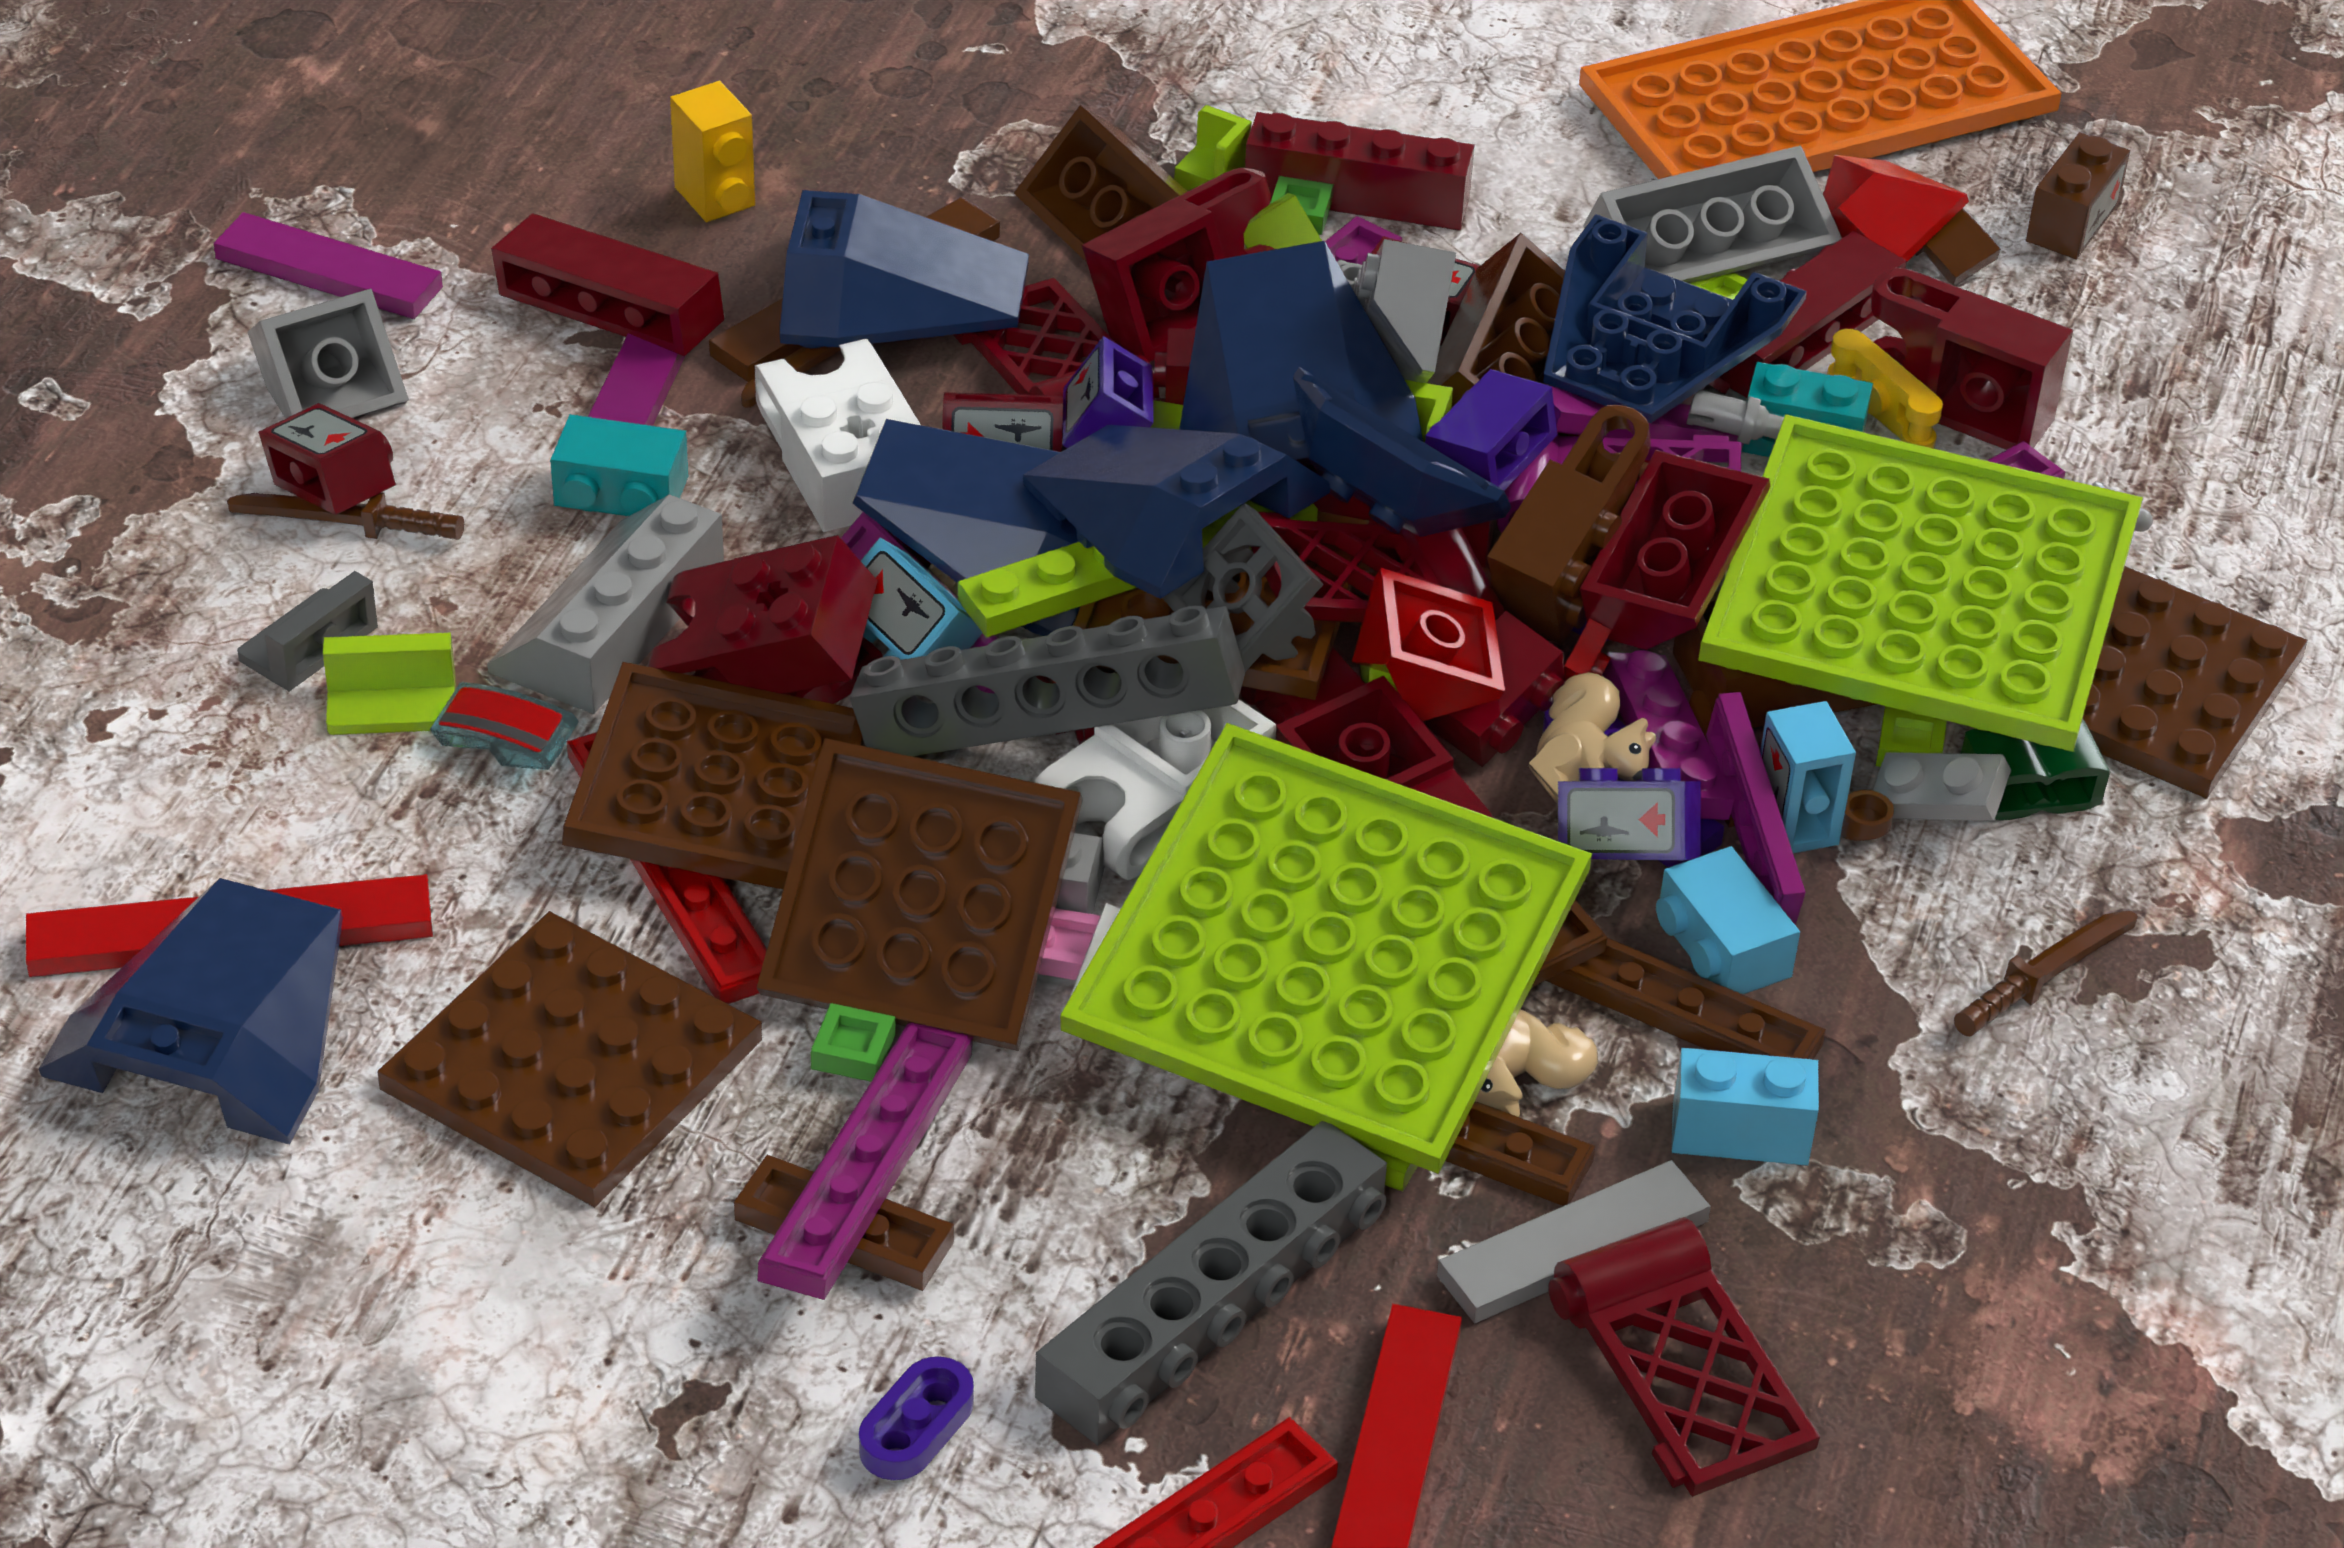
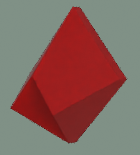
M1834 155L1823 192L1825 201L1842 238L1855 231L1905 259L1907 262L1969 202L1966 193L1886 160Z
M1380 568L1373 582L1352 662L1389 673L1401 699L1406 701L1422 721L1499 700L1505 692L1493 602Z

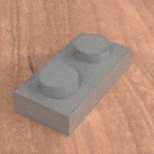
M1886 753L1873 791L1885 795L1894 806L1893 819L1994 821L2011 769L2003 754Z

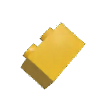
M720 80L671 96L674 184L677 191L705 222L755 206L752 114Z

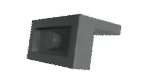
M353 571L330 589L322 588L241 645L237 649L239 661L290 692L324 667V637L367 636L378 628L373 581L357 571Z

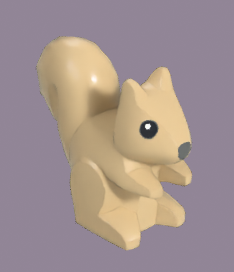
M1595 673L1578 674L1567 679L1564 685L1553 694L1554 703L1549 710V715L1554 720L1542 734L1536 756L1528 765L1534 776L1557 804L1558 781H1579V768H1618L1619 778L1625 781L1639 780L1642 777V768L1648 767L1649 750L1656 741V735L1653 732H1646L1648 721L1645 718L1633 722L1609 737L1605 735L1604 732L1616 720L1620 708L1619 690L1610 680Z
M1520 1009L1475 1102L1519 1117L1518 1100L1522 1099L1523 1095L1514 1077L1527 1072L1542 1085L1555 1089H1571L1583 1083L1595 1070L1598 1064L1597 1047L1593 1040L1588 1038L1578 1027L1569 1028L1561 1023H1553L1546 1027L1535 1016Z

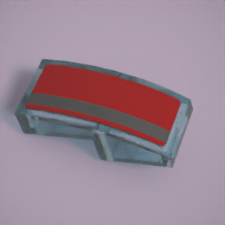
M460 682L430 728V731L442 746L490 750L501 766L549 770L555 759L561 754L565 743L579 721L573 713L528 695L488 685Z

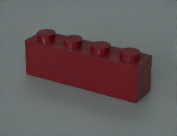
M1257 112L1246 143L1245 168L1265 173L1271 199L1279 176L1334 184L1330 211L1461 231L1470 199L1475 144L1456 142L1453 139L1444 137L1429 138L1402 134L1392 129L1375 130L1349 126L1338 121L1322 122L1302 119L1285 113L1269 114Z
M534 213L529 215L491 248L500 296L625 337L629 333L682 356H686L725 320L718 272Z
M1852 231L1833 245H1827L1817 256L1799 268L1791 269L1779 280L1807 291L1806 300L1783 333L1721 375L1720 378L1732 385L1730 389L1748 398L1757 362L1773 365L1782 364L1795 369L1807 370L1831 353L1833 336L1837 331L1854 329L1862 332L1879 320L1873 315L1871 310L1873 283L1878 276L1890 269H1906L1907 261L1855 231Z

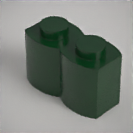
M2083 719L2074 752L1974 728L1965 732L1960 753L2003 754L2011 772L1995 820L2019 819L2033 815L2041 810L2061 814L2094 808L2102 804L2110 775V770Z

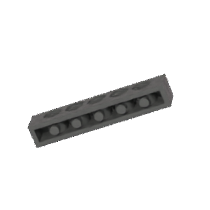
M1188 606L1168 616L1143 619L1139 616H1127L1112 622L1108 626L1084 630L1077 626H1067L1051 632L1048 636L1024 640L1016 636H1007L994 640L987 646L963 650L955 646H947L936 649L927 656L903 660L895 656L882 657L872 661L867 666H862L849 698L866 747L907 756H917L1235 705L1238 702L1245 669L1227 607L1205 609L1202 606ZM1157 656H1170L1176 659L1179 663H1166L1160 660ZM1096 666H1108L1114 669L1117 673H1105L1099 670ZM1041 675L1049 677L1056 683L1050 684L1042 682L1036 676ZM976 685L988 687L995 693H985L979 690ZM915 695L925 696L934 703L921 701Z
M1324 1121L1318 1123L1036 1352L1035 1398L1097 1446L1117 1429H1126L1132 1426L1141 1417L1147 1405L1169 1386L1175 1388L1181 1385L1191 1375L1196 1364L1217 1346L1225 1347L1229 1345L1239 1335L1244 1324L1265 1306L1273 1307L1286 1296L1291 1285L1312 1267L1320 1268L1332 1258L1339 1244L1357 1229L1365 1230L1376 1222L1386 1204L1384 1189L1387 1162L1334 1125Z

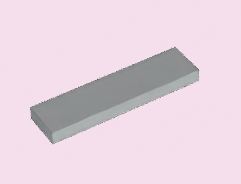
M1670 1160L1439 1259L1437 1276L1475 1324L1548 1292V1284L1551 1279H1554V1268L1557 1262L1678 1218L1686 1217L1696 1227L1708 1222L1711 1206L1676 1164Z

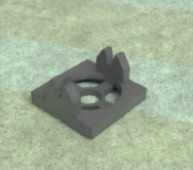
M1243 503L1203 548L1204 572L1163 597L1164 601L1174 612L1188 606H1202L1205 609L1226 606L1228 614L1246 612L1255 623L1247 632L1235 635L1246 672L1262 653L1274 660L1295 658L1298 651L1291 643L1292 639L1296 636L1313 638L1315 635L1314 621L1312 616L1303 607L1324 584L1255 509ZM1252 546H1253V547H1260V548H1259L1258 551L1254 554L1249 547H1252ZM1277 561L1280 567L1282 585L1279 596L1268 606L1260 597L1262 590L1261 578ZM1241 572L1248 573L1250 585L1246 595L1236 603H1227L1225 594L1234 593L1240 588L1232 577ZM1209 590L1213 592L1214 600L1206 608L1205 598Z

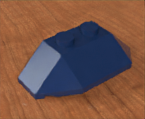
M1299 367L1294 374L1293 381L1308 456L1318 475L1330 482L1329 494L1348 503L1353 496L1370 506L1371 509L1368 515L1387 530L1399 534L1404 527L1419 537L1505 518L1512 508L1505 491L1455 462L1316 378L1303 368Z

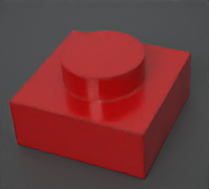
M1589 619L1564 665L1565 681L1572 676L1588 672L1602 676L1611 657L1601 652V649L1611 633V629Z

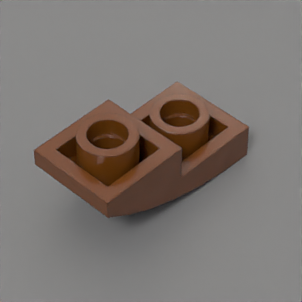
M1962 208L1915 255L1918 256L1924 252L1951 285L1956 286L1997 260L2001 249L1988 233Z

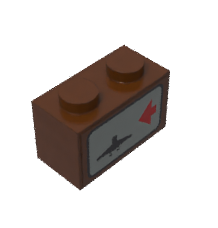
M2079 132L2036 187L2026 242L2077 260L2120 202L2130 150L2112 144L2105 138L2089 136Z

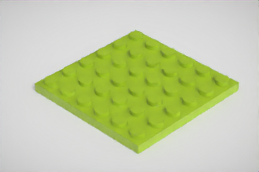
M1785 414L1762 476L1770 479L1771 487L1729 565L1701 641L1698 660L1732 670H1740L1794 685L1846 696L1855 700H1863L1908 711L1916 715L1933 717L1978 730L1990 731L2074 752L2143 497Z
M1226 723L1060 1015L1061 1031L1313 1127L1321 1121L1327 1122L1363 1146L1439 1174L1590 870L1592 853Z

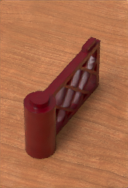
M1055 278L1027 285L1024 289L1018 323L1042 326L1040 332L1019 328H1006L953 334L962 345L972 343L1018 395L1063 396V388L1082 363L1080 361L1082 357H1088L1103 336L1116 343ZM1048 300L1054 304L1053 310L1029 307ZM1056 329L1080 332L1081 334L1079 338L1054 333ZM1005 344L1030 348L1027 354L1003 350ZM1043 351L1069 354L1066 360L1041 356ZM1141 354L1136 355L1145 362L1149 363L1148 360ZM1153 371V398H1160L1159 387H1154ZM1031 373L1056 376L1037 383H1033L1028 378ZM1062 422V439H1063V422Z
M1258 512L1290 548L1300 553L1299 558L1304 563L1310 559L1339 577L1333 582L1307 566L1324 584L1316 592L1322 598L1312 597L1303 607L1312 616L1313 620L1363 623L1369 600H1362L1343 588L1347 582L1370 597L1375 577L1358 567L1361 562L1377 572L1380 568H1384L1493 602L1495 621L1504 613L1503 605L1462 528L1419 537L1404 527L1399 534H1395L1381 525L1290 520V518H1286L1279 513ZM1322 544L1335 545L1354 558L1349 562ZM1252 546L1253 553L1255 554L1260 547ZM1375 547L1395 548L1404 565ZM1276 561L1266 572L1265 577L1277 598L1282 584L1280 567Z
M1686 1217L1678 1218L1557 1262L1554 1268V1279H1551L1548 1284L1549 1297L1553 1308L1563 1320L1569 1319L1579 1329L1587 1328L1659 1443L1653 1446L1651 1454L1672 1488L1684 1484L1693 1497L1817 1449L1820 1440L1818 1432L1713 1273L1706 1242L1699 1229L1691 1220ZM1705 1299L1718 1319L1715 1333L1675 1320L1678 1308ZM1668 1312L1666 1317L1661 1315ZM1633 1325L1660 1334L1653 1356L1623 1346L1615 1331ZM1724 1330L1729 1337L1723 1336ZM1668 1337L1709 1350L1702 1372L1661 1359ZM1716 1353L1745 1362L1754 1375L1751 1387L1748 1388L1709 1375ZM1640 1371L1647 1373L1645 1379L1643 1378ZM1655 1376L1695 1389L1688 1412L1658 1402L1651 1390ZM1759 1386H1761L1765 1393L1758 1391ZM1703 1392L1744 1406L1737 1428L1696 1415ZM1755 1409L1782 1418L1791 1434L1777 1440H1771L1745 1431L1751 1410ZM1675 1427L1682 1429L1681 1435H1679ZM1690 1432L1730 1445L1731 1449L1728 1458L1700 1468L1686 1446ZM1739 1449H1742V1450H1745V1451H1746V1452H1743V1453L1738 1454Z

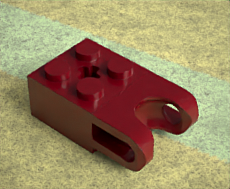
M1237 168L1228 171L1082 245L1109 336L1116 344L1134 355L1141 354L1148 362L1155 360V351L1167 352L1168 328L1196 329L1207 261L1275 249L1271 246L1260 244L1244 249V233L1249 221L1266 208L1271 201L1265 173L1249 168Z
M1893 268L1875 279L1871 294L1872 313L1877 319L1897 330L1902 338L1884 336L1875 340L1874 343L1939 396L1943 407L1941 418L1937 424L2005 450L2023 441L2034 448L2055 420L2073 329L1913 270Z
M838 535L682 571L674 576L666 603L688 627L677 638L655 647L652 650L647 667L682 674L695 671L692 676L781 694L852 680L878 580Z
M1384 675L1276 725L1277 741L1494 818L1486 806L1453 768V757L1406 701L1401 699L1400 694Z

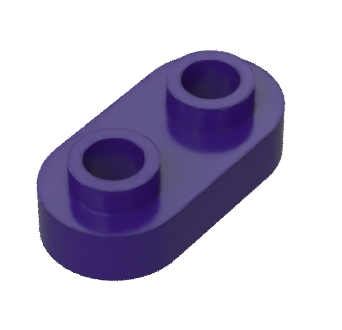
M941 1356L924 1358L912 1364L861 1422L859 1428V1456L864 1467L873 1475L887 1480H904L923 1471L972 1413L974 1382L969 1370L962 1363ZM943 1401L945 1404L931 1405L930 1402Z

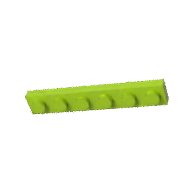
M1250 500L1245 502V504L1257 512L1276 513ZM1311 504L1290 517V520L1317 521L1318 509L1314 504ZM1240 506L1202 529L1203 548ZM1076 542L958 581V601L987 638L1137 587L1114 577L1105 568L1104 556L1094 546L1086 549L1080 542Z

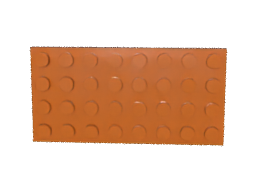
M1858 0L1581 67L1579 86L1658 179L1800 145L1812 171L1817 172L1831 168L1834 155L1858 158L1888 155L1896 151L1928 143H1936L1947 138L1975 131H1983L1987 128L2058 111L2062 94L1973 0Z

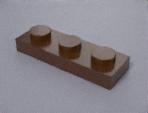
M767 1154L734 1201L735 1220L775 1235L814 1172ZM885 1199L847 1263L923 1291L954 1244V1224Z

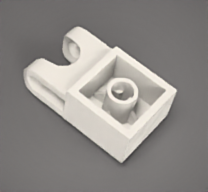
M868 339L839 345L844 356V362L839 369L825 375H808L797 372L785 359L755 365L756 402L758 408L782 449V460L823 532L851 526L863 512L852 502L885 420L891 419L921 425Z
M1238 699L1235 705L1094 727V735L1049 765L1039 774L1035 783L1081 792L1083 801L1077 825L1086 821H1104L1107 823L1103 834V865L1120 877L1131 880L1139 876L1226 723L1276 740V724Z

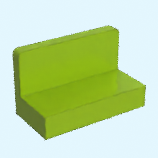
M451 632L324 637L323 659L328 691L326 725L327 732L330 735L441 731L454 728L452 726L439 725L440 719L455 698L456 677Z

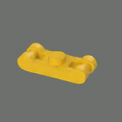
M1854 329L1837 331L1833 336L1831 355L1834 357L1835 362L1829 365L1827 375H1844L1855 380L1873 383L1868 413L1873 415L1900 438V441L1935 449L1937 435L1933 426L1939 422L1943 407L1939 396L1860 331Z

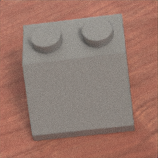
M372 289L261 320L248 331L266 388L285 418L317 403L355 418L409 401Z

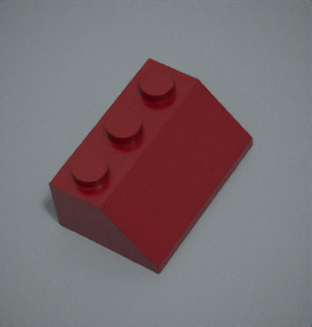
M1655 450L1620 514L1622 524L1606 547L1600 550L1580 587L1587 623L1589 619H1592L1611 629L1612 631L1607 638L1609 640L1645 650L1696 628L1771 487L1770 479Z

